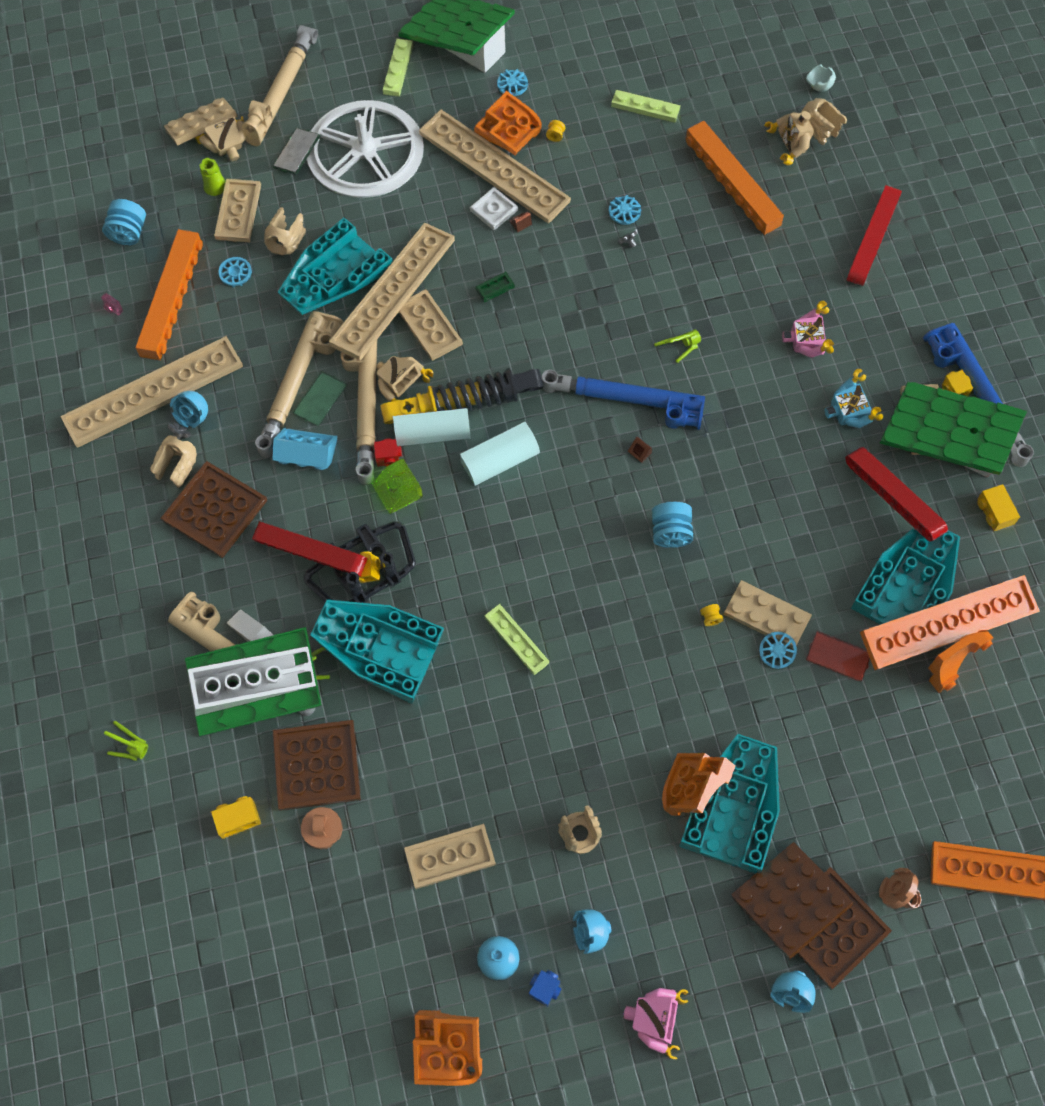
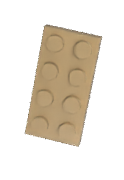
M224 98L214 100L213 103L199 107L198 110L192 113H186L177 120L170 121L164 125V128L178 146L205 133V127L233 116L236 118L237 114Z
M226 179L214 235L216 240L250 242L261 189L260 181Z
M427 289L410 297L398 312L432 361L463 345L462 339Z
M742 580L724 612L725 616L764 635L772 632H784L793 638L796 646L812 614ZM775 635L778 642L783 637V635ZM785 637L782 644L786 645L790 640ZM791 642V643L788 645V647L794 649V648H793V644H792V642Z
M484 824L404 848L415 889L496 865Z

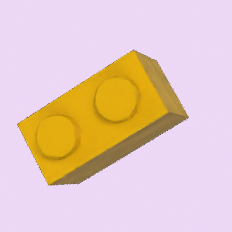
M1003 484L984 490L977 499L978 506L984 511L986 521L993 531L1015 525L1020 518Z
M240 797L235 803L230 805L222 804L217 806L216 810L211 811L218 835L222 839L261 824L255 802L251 797Z

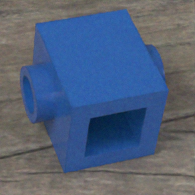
M541 970L539 975L535 973L529 984L532 986L529 996L548 1007L552 998L556 1000L562 990L559 987V976L550 970H547V972Z

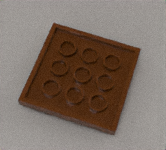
M206 461L164 513L161 520L223 559L268 499L266 496Z
M353 720L273 730L279 811L361 800Z
M794 842L764 866L760 873L757 872L731 894L733 900L789 960L853 905V901Z
M830 867L824 873L853 901V905L797 954L832 990L892 930Z

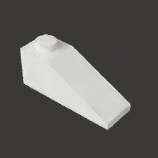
M241 609L227 622L247 642L273 635L268 629Z

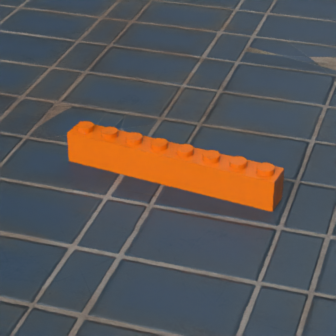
M702 121L687 129V145L693 148L697 157L701 158L707 169L712 171L716 180L722 183L726 192L731 194L736 204L741 206L746 216L755 223L756 228L766 235L780 227L784 215L707 123Z
M180 229L177 231L135 347L140 357L161 361L162 355L166 352L167 341L172 335V326L177 321L178 309L182 307L183 295L187 293L188 281L191 280L193 267L198 261L197 255L203 247V241L200 239L198 232Z

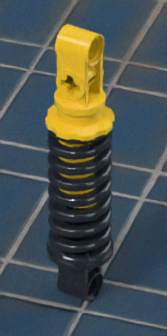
M507 368L504 370L503 376L497 371L493 377L489 373L486 374L484 381L481 376H476L474 382L471 378H467L465 385L461 380L456 381L455 387L449 382L446 384V389L441 384L437 387L428 386V392L425 394L417 393L416 397L387 402L380 405L384 424L394 423L393 416L463 409V407H467V410L471 412L473 405H476L477 409H482V400H485L487 407H491V398H495L496 404L500 405L501 396H503V401L507 403L517 402V394L540 390L544 388L540 369H532L513 375L511 369ZM407 405L410 406L411 412L406 410Z

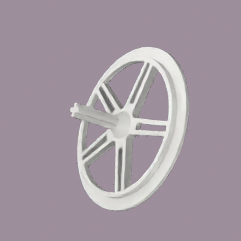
M355 101L331 110L315 124L311 133L318 134L307 152L306 157L314 177L329 190L349 197H375L387 194L401 187L415 174L423 157V137L419 135L420 129L416 122L400 108L380 101ZM365 110L364 116L357 114V117H355L358 137L327 128L331 122L344 114ZM369 110H372L368 132L366 122ZM375 110L387 113L398 119L406 127L408 133L373 138ZM320 137L351 148L329 171L324 168L318 156ZM411 144V151L407 161L391 176L376 151ZM363 158L369 162L381 181L357 184L343 181L339 177ZM373 158L377 160L378 164L380 165V167L382 168V170L388 178L385 179L380 170L372 161Z

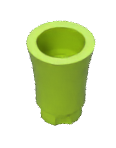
M203 159L200 164V172L205 193L211 196L222 194L226 181L220 172L218 164L214 159Z

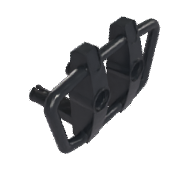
M393 521L373 530L365 523L356 529L357 537L339 546V548L349 550L362 543L367 552L372 554L376 551L382 552V555L379 557L381 562V569L379 571L385 580L366 591H363L356 572H350L347 576H340L341 570L332 568L338 582L342 584L352 598L347 602H368L369 597L388 586L392 588L401 583V579L415 567L416 560L406 527L401 522ZM393 529L399 530L408 564L399 572L396 571L393 555L390 552H386L385 547L376 537ZM316 563L305 572L304 583L324 602L326 600H333L311 579L312 575L326 566Z

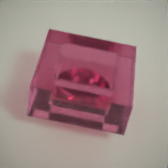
M105 292L101 297L104 303L103 307L108 312H114L119 316L123 312L119 301Z

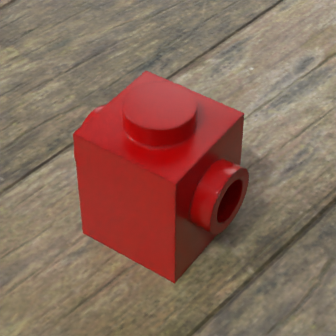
M384 439L374 442L377 467H392L395 464H399L402 450L401 446H397L396 439Z

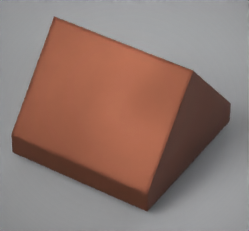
M523 212L510 219V223L517 232H520L532 225L530 212Z
M636 437L627 452L642 463L652 453V448L639 437Z

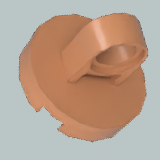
M326 807L314 808L308 812L301 824V834L304 840L316 849L330 848L341 838L343 831L342 821L338 814Z
M899 868L892 871L894 875L890 879L886 877L880 886L879 897L882 898V902L892 909L919 907L921 895L917 890V876L908 868Z

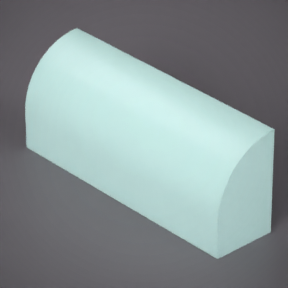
M467 408L393 416L397 446L470 439Z
M523 422L461 453L460 460L473 484L476 486L539 454L540 450L527 423Z

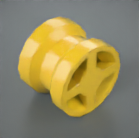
M559 120L550 121L546 137L553 142H559L562 140L565 125Z
M718 604L708 605L700 610L701 615L705 618V626H714L723 621V616L719 614L720 608Z

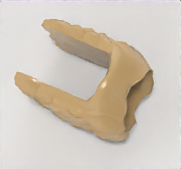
M815 98V100L809 101L801 111V113L807 111L811 114L809 122L814 130L812 136L821 145L827 142L826 139L830 137V134L836 138L841 126L847 122V118L832 103L822 98Z
M281 207L265 229L264 242L271 253L283 256L292 254L298 248L300 241L305 236L306 229L303 227V215L300 213L288 231L285 230L287 224L284 222V209ZM277 239H278V241L281 242L283 245H280V244L276 243Z
M170 435L163 440L159 450L156 452L150 471L155 474L156 479L160 480L174 455L180 456L181 459L170 477L173 484L180 488L196 462V448L192 443L178 440L176 436Z
M589 806L584 807V812H576L567 817L565 815L561 817V822L558 824L559 834L565 841V847L568 851L579 854L588 853L599 843L602 833L599 827L600 823L598 817L594 816L593 810ZM584 826L588 830L587 839L577 841L572 832L574 827Z

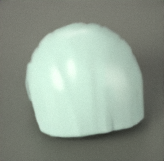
M818 65L809 72L806 81L814 90L825 92L833 86L836 76L830 67L825 68L822 65Z

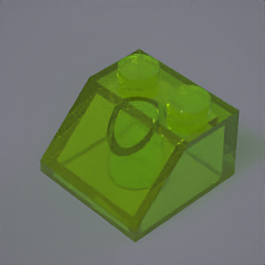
M403 458L387 466L372 483L389 514L423 497L421 486Z

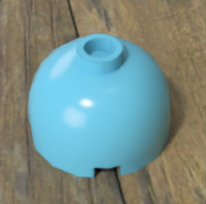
M191 390L183 391L171 399L170 408L173 407L174 411L172 415L183 427L191 426L195 428L206 419L208 405L203 396L198 392Z
M593 909L576 911L573 921L577 920V927H574L573 931L578 948L585 950L584 954L602 949L608 941L609 933H611L610 922L606 921V918L599 911Z
M502 936L491 937L480 946L477 954L478 966L482 974L489 979L506 980L518 969L519 951L510 939Z
M803 972L782 973L775 980L770 995L778 1005L784 1007V1003L793 1006L791 1011L805 1013L810 1012L814 1005L815 987Z

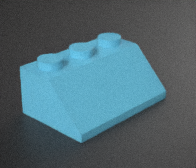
M284 428L273 439L272 460L278 461L280 464L294 463L300 467L314 466L319 470L326 469L332 463L338 436Z

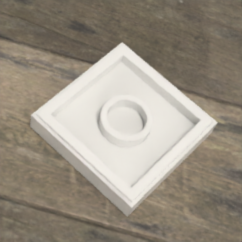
M493 187L470 206V211L492 230H496L518 211V206Z

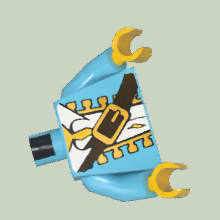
M856 369L853 373L854 377H850L834 393L831 406L824 410L827 418L836 416L840 425L861 428L873 422V419L877 421L883 419L882 414L876 415L882 410L879 407L871 409L860 383H856L866 379L865 374L858 378V374L862 372L861 369Z

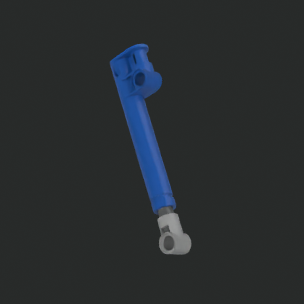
M955 323L936 328L924 335L923 340L928 342L932 348L931 352L934 355L933 361L936 366L944 368L957 363L960 370H963L965 375L970 378L971 385L973 386L972 390L977 398L993 403H1002ZM1018 433L1010 451L1012 454L1011 460L1015 466L1024 467L1034 455V450L1025 443L1020 433Z
M551 369L544 371L542 374L543 390L545 392L552 393L556 390L570 392L571 390L576 391V395L666 408L665 424L669 428L685 427L687 425L697 427V430H700L705 396L599 379H586L579 376L578 379H572V376L557 374L556 371Z

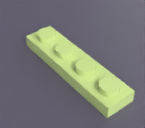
M396 39L383 87V94L400 96L413 48V41Z
M616 90L611 107L674 123H676L680 111V105Z
M500 604L485 615V619L533 675L549 664V660Z

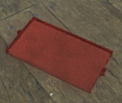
M817 631L813 642L809 645L810 650L806 658L807 661L861 682L865 671L869 668L870 657L867 650Z

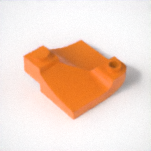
M506 91L475 125L474 132L488 142L496 144L516 155L531 138H535L541 132L542 122L530 107Z
M980 630L969 634L936 657L928 669L933 673L929 682L938 693L944 689L949 691L956 685L955 681L959 677L957 671L966 655L970 652L975 653L980 649L983 651L988 649L993 644L991 642L993 640L992 635L987 630Z
M677 753L663 789L662 802L664 810L672 816H680L681 812L703 813L713 793L722 784L729 783L736 765L725 757H710L706 753Z
M419 1010L415 1014V1038L413 1039L414 1084L460 1086L472 1084L480 1078L482 1074V1059L480 1058L479 1017L450 1015L436 1010ZM469 1066L473 1067L475 1072H471Z

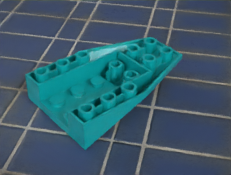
M342 218L304 250L278 290V294L303 315L352 294L379 279L392 264L393 260L381 248L375 251L357 236L356 227L346 218Z
M915 528L911 529L882 553L851 609L881 625L947 602L953 592L960 536L948 530L930 542Z
M326 600L310 636L357 677L413 704L442 637L444 628L390 605Z
M737 734L720 756L725 757L736 765L729 783L722 784L713 793L703 813H690L679 847L756 874L757 872L760 873L763 869L780 812L777 747Z

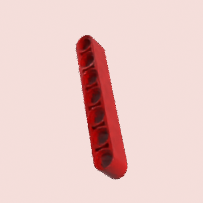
M885 185L846 281L864 286L902 190Z
M860 447L845 457L850 469L925 539L932 542L948 531L946 522L867 449Z
M260 521L252 537V540L296 556L347 573L356 572L359 577H361L368 560L367 557Z

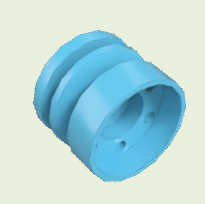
M126 199L113 200L109 205L102 232L115 243L134 245L139 241L146 212L140 205Z
M666 502L656 505L652 509V523L654 525L653 542L661 547H681L693 541V526L690 524L692 522L691 506L683 502Z

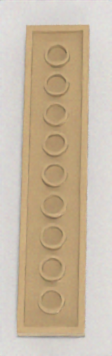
M440 110L419 130V135L548 224L571 202V198L443 110Z
M424 223L330 339L329 346L360 361L455 241L454 236Z
M227 336L66 413L61 418L74 444L78 448L170 403L171 399L180 392L195 391L242 368L243 364Z

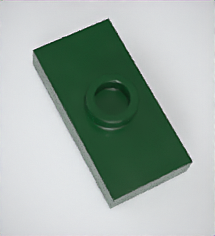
M507 272L475 286L477 293L484 303L515 288V284Z

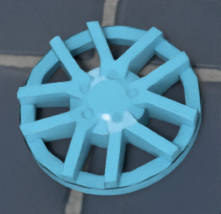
M518 69L505 70L498 77L497 87L502 94L506 92L505 89H509V93L513 96H518L526 91L528 79L524 72H520Z
M628 195L615 197L610 202L609 215L616 223L627 225L634 223L640 217L641 205L634 197L631 198Z
M231 257L220 265L218 273L222 283L235 287L243 286L242 284L251 278L252 269L246 259Z
M772 632L761 641L759 652L765 664L772 668L781 669L789 666L794 661L797 654V646L790 635L784 632ZM775 635H783V637L778 642ZM773 636L776 643L771 644L768 638ZM785 637L790 640L786 645L782 644ZM765 641L769 644V648H763ZM792 642L794 650L787 649L786 647ZM770 650L771 654L764 656L763 651ZM786 651L793 653L792 658L785 655ZM773 656V661L771 664L766 660V658ZM782 657L790 661L783 665ZM775 658H780L779 666L775 665Z

